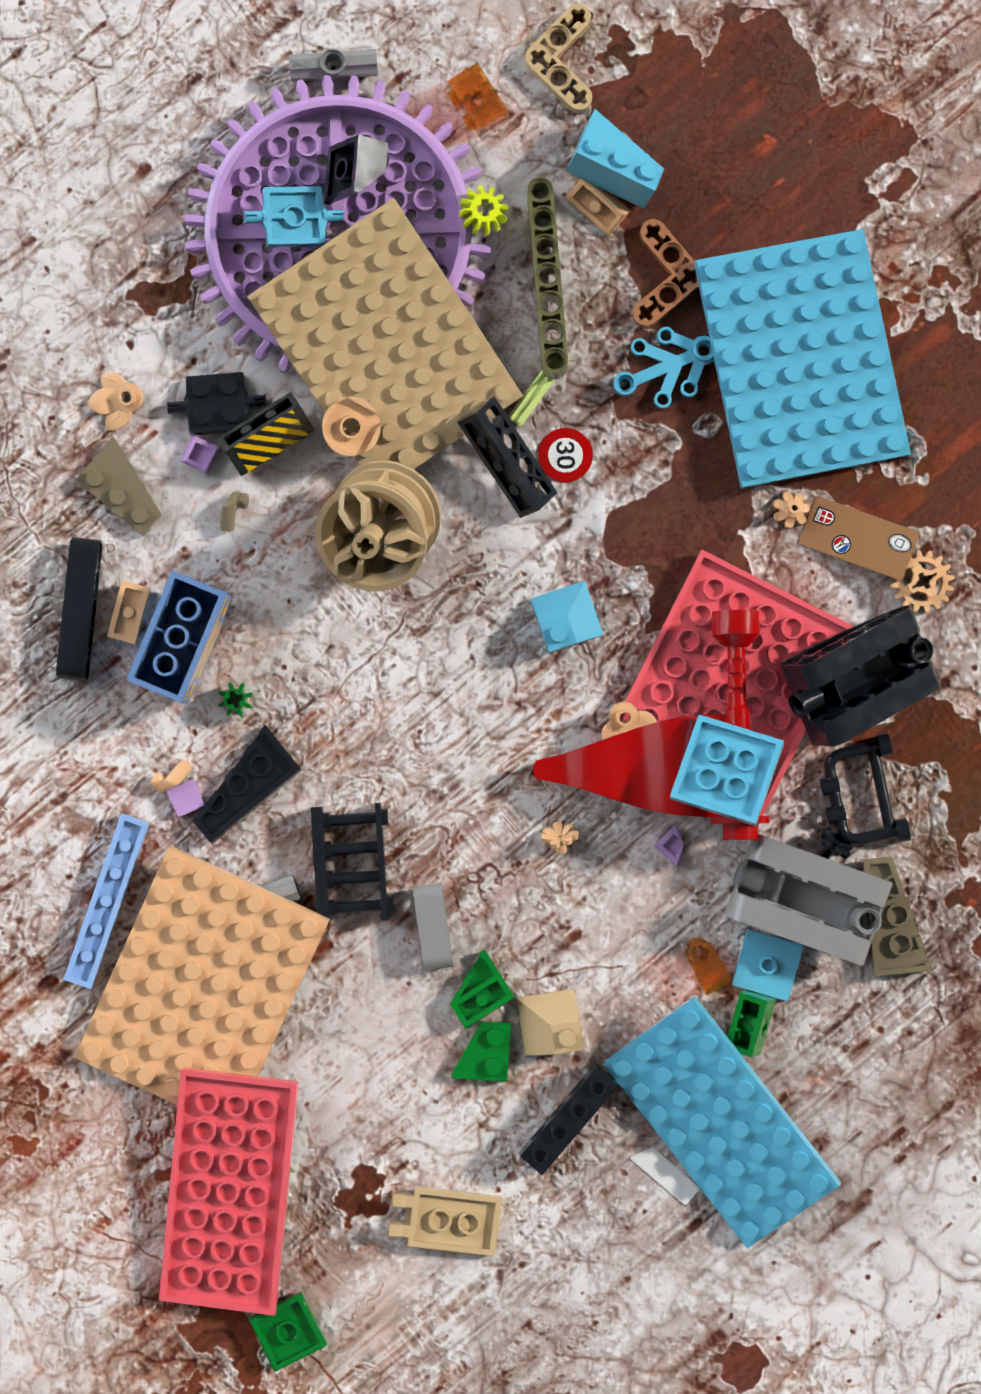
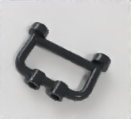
M888 732L876 734V741L836 749L825 760V778L819 779L823 796L829 795L831 807H826L829 825L835 824L839 836L849 844L862 845L896 837L899 843L911 840L907 819L894 820L881 757L892 755V746ZM868 754L884 828L863 833H852L847 825L846 812L842 802L835 766L842 759Z

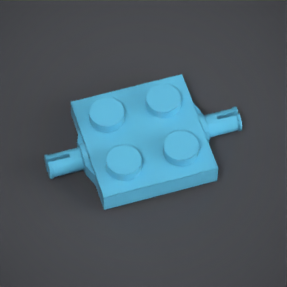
M321 186L263 187L262 210L244 211L245 224L262 223L266 236V248L321 247L326 244L325 227L327 222H344L343 209L326 210L322 200Z

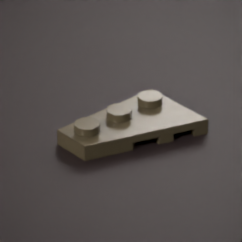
M112 436L76 481L144 537L162 516V513L126 458L118 442Z

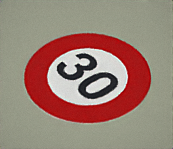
M556 429L550 432L540 444L538 451L539 464L544 473L555 481H576L588 472L592 464V446L586 436L575 429Z

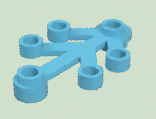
M662 327L657 333L658 343L663 346L674 344L687 350L680 355H675L652 346L642 338L635 339L630 346V351L635 357L647 356L661 363L636 374H631L630 372L619 373L613 382L614 391L620 396L627 397L633 394L636 386L666 374L661 390L654 397L655 407L664 410L671 404V393L682 366L693 362L688 379L680 386V393L685 398L694 397L698 391L697 383L704 365L711 364L714 361L711 341L708 336H700L692 340L674 333L670 327ZM666 331L670 333L671 339L664 341L661 339L660 334ZM641 343L644 345L645 350L637 352L634 349V345ZM699 347H707L709 354L706 356L700 355L698 352ZM627 381L630 384V388L622 390L619 387V383ZM691 384L694 387V392L686 393L684 385ZM661 395L666 396L668 403L661 405L658 403L657 398Z

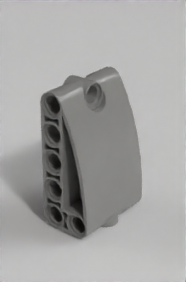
M758 834V840L750 841L744 861H741L737 867L733 878L734 888L724 915L863 966L874 934L881 927V914L893 883ZM869 912L872 918L871 923L868 927L862 928L859 922L862 914Z

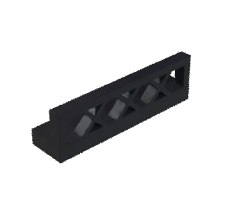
M495 397L488 399L476 411L463 416L457 421V424L520 518L539 511L558 493ZM489 408L496 417V424L491 423L485 414ZM504 434L508 435L512 441V449L508 448L504 443ZM520 458L526 462L527 472H524L520 467ZM535 482L539 483L546 493L542 497L535 490Z

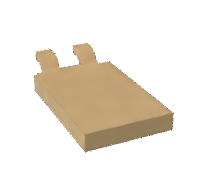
M414 1186L413 1194L400 1191L392 1192V1206L406 1207L407 1213L405 1222L389 1220L388 1236L408 1237L407 1246L495 1256L502 1203L501 1196Z

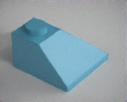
M585 581L530 599L548 654L603 636Z

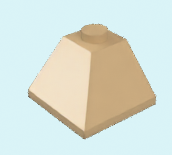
M574 989L517 997L526 1056L556 1055L584 1050Z

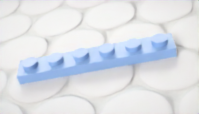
M121 813L63 980L89 989L93 988L150 822Z

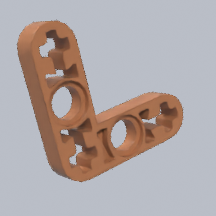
M649 219L644 222L639 236L642 244L669 274V277L634 307L632 313L633 321L641 328H650L699 288L697 275L694 279L696 283L693 284L689 281L683 285L682 290L686 291L684 294L672 282L674 279H676L677 284L682 282L685 277V271L689 274L692 272L696 273L695 261L666 226L656 219ZM648 227L652 230L659 229L657 236L661 242L665 238L669 240L661 246L659 251L655 249L659 245L658 241L654 237L650 239L646 237ZM666 249H676L679 253L678 261L675 263L665 261L663 252ZM665 288L672 289L676 294L674 302L667 304L661 301L659 296L661 290ZM654 298L657 306L663 309V311L659 312L657 307L650 315L652 320L649 321L647 318L641 320L639 318L641 314L639 309L648 310L653 306V302L650 299Z

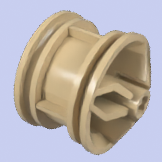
M385 460L362 464L344 477L337 487L335 494L327 500L318 515L315 539L320 557L327 568L338 579L354 588L365 591H386L396 588L407 582L417 572L425 554L434 544L441 525L440 504L431 485L414 469L398 462ZM404 514V516L406 517V519H401V520H399V518L401 517V515Z

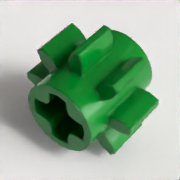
M229 682L228 687L230 690L227 692L219 691V694L224 696V702L219 703L218 707L226 706L228 708L226 716L230 717L233 711H237L240 717H244L243 709L246 707L253 709V706L248 703V698L254 694L244 692V683H241L239 688L236 689ZM234 692L239 696H243V700L239 701L240 706L238 708L234 704H229V700L233 698L232 693Z

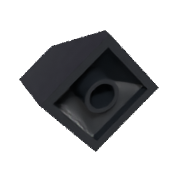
M358 134L328 147L323 203L329 205L358 194L385 173L389 163L388 143Z

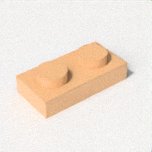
M121 581L107 637L137 644L151 588Z

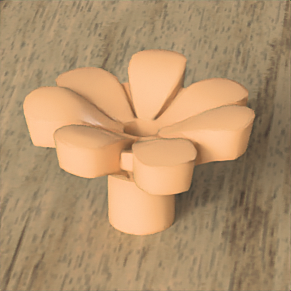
M784 491L782 493L783 500H774L773 508L779 510L774 514V519L777 522L784 519L785 528H793L795 521L799 525L806 523V517L803 514L810 512V505L803 504L805 496L802 493L798 492L793 497L790 491Z
M554 822L553 830L551 828L543 829L540 837L543 843H549L551 848L556 849L557 854H565L568 851L567 845L572 844V841L578 840L579 831L575 830L574 824H567L563 828L562 822Z

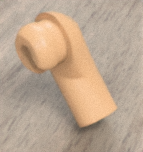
M182 759L167 777H164L160 772L156 773L151 779L150 784L156 788L157 792L164 793L179 785L193 768L187 761Z

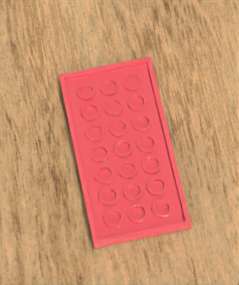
M186 1067L181 1069L159 1301L272 1316L276 1314L299 1081Z

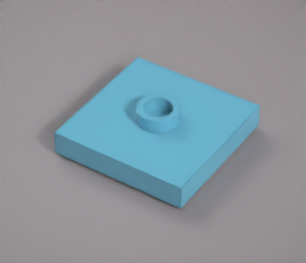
M747 928L731 985L788 1001L804 945Z

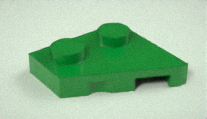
M486 950L479 954V958L467 974L461 988L450 1002L452 1009L465 1029H468L515 999V996Z
M482 1020L453 1069L451 1078L507 1082L511 1022Z

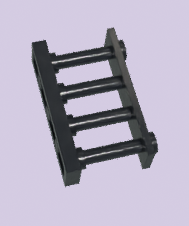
M375 803V812L330 815L329 812H324V806L310 807L317 913L330 918L328 924L331 923V917H336V914L382 911V920H388L389 913H394L393 896H388L383 829V826H389L388 808H382V803ZM376 823L377 841L338 844L326 841L325 830L330 829L331 826ZM378 853L379 870L333 873V870H328L327 859H332L333 855ZM380 882L381 899L335 902V899L330 900L329 888H334V885Z

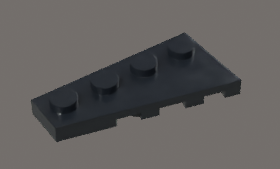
M266 725L262 727L259 735L244 751L242 758L230 770L224 782L212 794L193 820L211 844L219 840L302 771L301 767Z

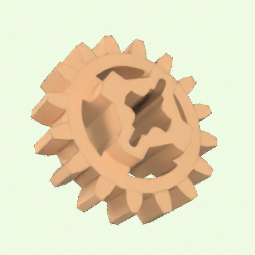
M917 550L915 551L914 559L911 556L906 568L909 574L906 586L903 583L904 576L902 581L896 579V583L890 585L891 589L898 590V593L893 598H902L904 600L901 607L909 604L912 605L913 613H916L920 607H922L924 614L929 613L930 605L935 610L941 608L939 600L942 602H948L949 600L945 592H952L954 590V587L948 585V581L955 579L954 575H947L946 573L951 567L950 564L942 566L940 564L943 559L942 556L932 559V551H928L925 557H923L921 551ZM919 563L929 564L935 569H924ZM932 575V578L924 584L925 587L921 586L912 589V586L920 580L919 577L923 578ZM940 578L941 584L937 593L935 585L937 579ZM913 593L921 595L923 600L925 599L926 601L915 600L909 595Z

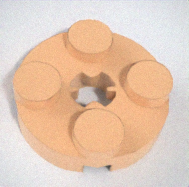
M341 398L329 406L322 420L323 436L332 450L344 456L361 455L371 450L380 436V420L371 404L360 398ZM354 418L359 422L356 426L360 425V429L357 433L352 432L348 435L344 432L346 427L343 428V423L345 420L350 422Z

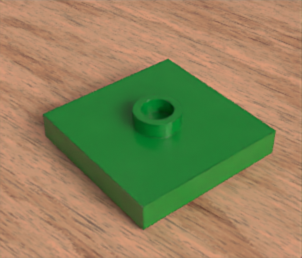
M302 1291L278 1302L274 1316L255 1314L248 1319L274 1372L328 1345Z

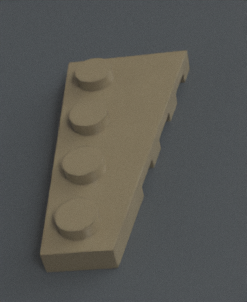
M893 858L861 859L863 872L893 883L881 914V927L875 932L870 945L873 976L933 971L931 963L927 958L922 938L918 933L913 913L904 894L905 891ZM867 912L868 926L872 920L869 912Z

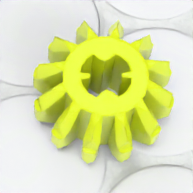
M482 185L477 187L476 193L469 189L466 193L468 199L462 198L459 203L464 209L459 211L458 216L468 218L463 223V227L474 226L472 230L473 235H476L480 229H482L485 237L489 236L490 229L497 233L501 229L499 223L507 221V217L503 213L508 210V205L499 204L504 196L503 194H499L496 197L493 196L494 187H490L487 193H485ZM480 206H484V210H489L487 216H483V212H478Z

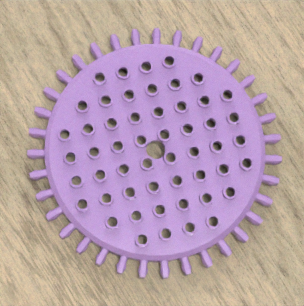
M324 75L322 82L324 96L309 98L308 87L303 79L297 80L296 86L300 101L286 105L283 95L275 88L271 90L272 101L278 110L265 117L260 107L251 101L247 105L251 117L257 122L248 131H245L235 120L230 119L227 122L231 133L239 139L231 149L227 148L222 142L212 139L210 142L211 149L215 154L224 158L219 169H214L208 164L198 163L197 166L198 172L203 177L213 180L210 192L200 189H189L188 192L190 199L196 202L207 203L205 215L191 214L184 217V222L187 226L205 228V239L186 242L185 249L188 253L207 252L209 263L196 266L190 272L193 279H202L208 275H214L217 286L206 290L200 297L204 304H207L224 296L229 307L215 317L219 327L227 324L233 317L238 316L244 323V326L236 332L233 338L235 344L238 346L242 345L252 333L263 339L261 345L256 349V360L262 362L268 356L273 346L280 350L282 348L247 296L268 283L263 280L265 274L272 273L275 278L320 247H302L298 253L291 250L292 247L273 248L271 253H264L263 247L266 245V236L262 223L245 224L244 211L262 210L263 198L261 191L263 187L325 186L327 164L321 166L318 164V160L321 157L327 158L328 147L353 137L346 135L348 128L356 130L354 136L359 134L387 142L389 163L386 172L360 193L329 205L324 204L326 210L343 209L344 222L351 227L395 198L405 215L410 211L416 213V218L409 220L438 266L447 270L445 276L466 307L472 308L474 299L469 294L460 291L459 287L463 278L475 283L484 282L485 274L480 270L469 268L467 265L470 255L482 258L490 257L491 247L484 244L471 243L474 226L470 225L464 228L463 223L468 218H461L458 216V213L464 209L459 204L461 199H468L465 184L482 177V171L480 167H475L463 173L459 172L455 162L466 157L470 152V147L467 143L458 145L451 152L445 149L441 142L451 135L453 125L447 122L436 133L432 134L424 126L433 114V107L430 104L423 107L419 115L414 119L404 113L410 102V92L406 90L399 95L396 105L392 107L382 103L385 95L384 81L378 80L374 87L373 97L369 99L358 97L360 84L357 76L351 75L348 83V95H333V81L330 75ZM377 127L385 129V133L380 136L376 135L374 131ZM319 129H326L328 131L325 137H319L317 132ZM290 130H297L299 132L298 136L290 138L288 136ZM411 154L415 157V160L412 163H406L404 157ZM292 158H297L300 161L295 167L289 165V161ZM263 159L271 161V164L266 168L260 165ZM441 182L444 184V189L437 191L434 189V184ZM413 183L416 186L415 190L412 192L406 191V184ZM379 184H384L387 186L385 192L380 193L376 190V187ZM234 189H242V195L234 197L232 195ZM437 211L445 213V217L441 220L436 219L434 215ZM356 213L359 219L356 222H350L348 220L350 214ZM236 217L243 218V223L239 226L233 224V220ZM327 222L326 224V243L331 240L328 235V230L334 222ZM443 239L446 241V246L438 248L435 245L436 241ZM241 245L244 247V252L236 254L234 253V248ZM243 274L245 280L242 283L235 282L236 275ZM284 353L279 362V370L281 373L286 374L291 368L292 363Z

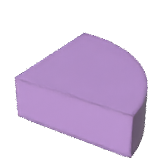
M675 825L654 845L674 866L678 864L683 853L682 835Z

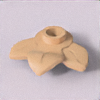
M106 373L101 375L103 388L91 395L88 406L96 413L106 414V430L116 431L125 427L130 422L132 412L140 408L143 403V393L137 385L127 383L122 375ZM129 392L131 394V400L127 403L125 401V395Z
M626 701L619 702L611 708L609 713L610 721L602 729L601 737L604 740L657 721L651 713L638 711L632 703ZM622 713H629L628 720L620 721L619 718Z

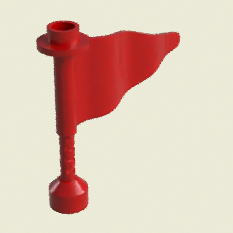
M721 610L712 612V636L722 646L727 648L729 706L726 709V714L703 716L750 730V710L746 706L745 647H748L760 635L759 611ZM698 716L668 719L638 727L564 754L536 760L533 766V773L536 779L572 786L651 811L681 816L710 817L711 824H722L723 840H758V824L770 823V816H759L757 825L753 826L670 799V794Z

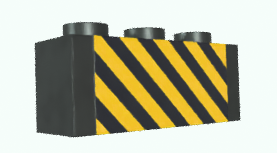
M289 392L217 439L242 477L246 473L256 470L259 465L270 458L278 456L283 450L297 441L305 439L315 429L296 398Z

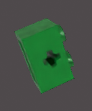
M750 990L740 992L728 1033V1039L740 1054L751 1058L761 1055L776 1002L775 998Z

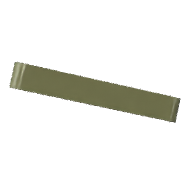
M537 177L530 181L528 185L527 204L541 368L546 377L557 380L562 378L567 372L568 352L554 191L552 183L548 179ZM543 189L548 195L543 199H537L533 196V192ZM540 217H545L550 221V224L546 227H539L535 221ZM547 245L553 251L545 256L539 254L537 249L540 246ZM549 273L555 277V281L545 284L541 282L540 277L543 274ZM550 301L554 302L558 308L554 312H546L542 305ZM548 330H556L560 337L555 341H550L546 339L544 334ZM552 358H558L563 365L555 370L549 368L547 362Z

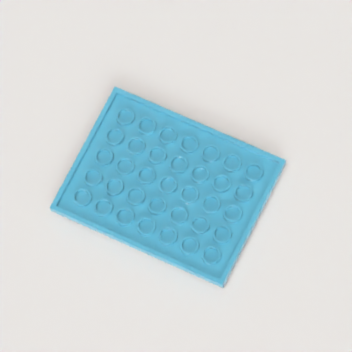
M864 229L704 258L694 262L741 489L911 455Z

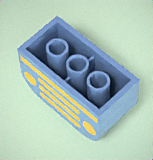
M171 571L126 681L177 702L187 704L196 690L230 607L231 596L219 589Z

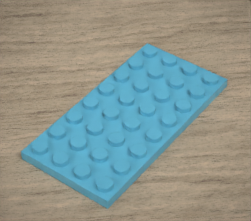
M695 995L603 1062V1065L747 1249L840 1187L841 1182Z

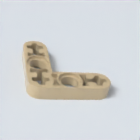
M579 3L571 5L529 47L525 55V64L528 70L569 110L578 114L584 113L590 108L592 92L559 58L590 26L591 12L587 6ZM572 14H584V23L582 24L579 21L576 22L571 29V31L574 33L572 35L569 29L567 28L573 21ZM562 32L566 36V42L561 46L552 44L550 41L551 34ZM533 54L536 56L544 55L543 62L549 68L546 75L542 74L545 72V67L541 63L537 62L535 65L532 63ZM555 72L564 73L567 77L566 83L562 86H555L550 80L552 74ZM571 83L575 84L572 91L576 95L585 94V104L581 102L574 104V95L570 91L567 92V95L563 94L569 89Z

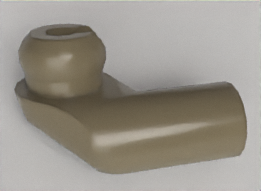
M240 491L232 492L223 504L220 530L234 531L235 515L238 507L245 509L249 504V495L247 493H240Z

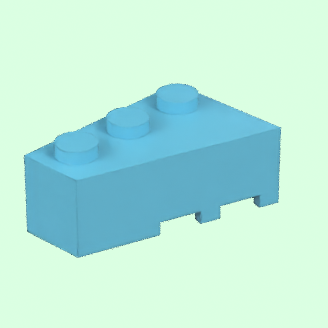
M594 109L583 129L566 171L644 209L657 188L664 168Z

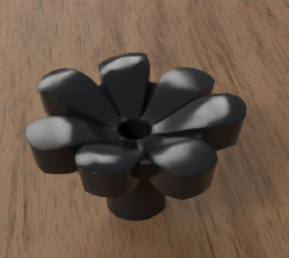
M830 827L821 830L820 836L823 839L821 844L824 847L820 851L822 857L829 859L834 854L847 859L851 856L850 851L853 849L851 844L843 842L844 840L839 834L835 835L834 830Z

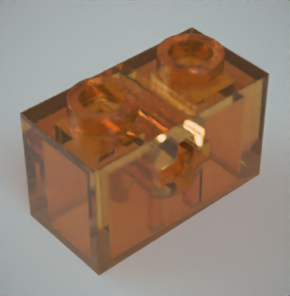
M475 63L448 81L449 91L446 94L455 108L460 106L465 114L462 116V119L470 132L475 130L480 137L508 119V109L478 63ZM471 98L481 99V105L477 106L475 102L471 104Z

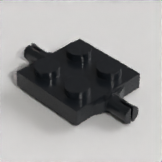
M243 372L186 376V395L184 401L167 402L168 414L186 413L190 436L226 433L247 420L250 407H267L266 394L248 395L245 389Z

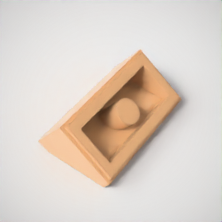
M580 179L566 196V199L607 236L631 212L615 195L583 179Z

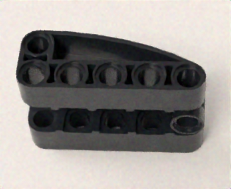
M911 605L896 608L846 629L801 651L780 664L791 691V695L788 698L789 706L793 713L802 719L811 745L831 747L843 744L941 687L933 662L930 661L933 656V645L930 640L920 636V628Z

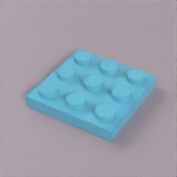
M698 715L670 794V799L756 826L784 746V740Z

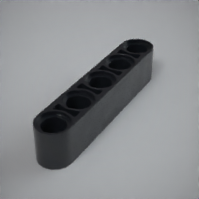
M72 537L70 540L56 666L57 679L87 681L89 677L102 559V540Z

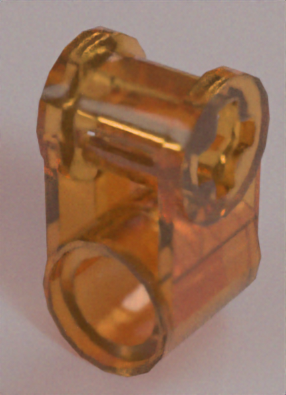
M697 937L687 943L685 946L686 957L706 996L733 982L711 943ZM698 945L706 948L703 951V958L693 955L697 952L696 946Z

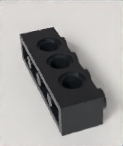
M594 1063L519 1151L520 1157L538 1173L543 1175L618 1088V1082L599 1065Z

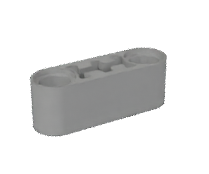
M442 883L413 887L424 971L453 967Z

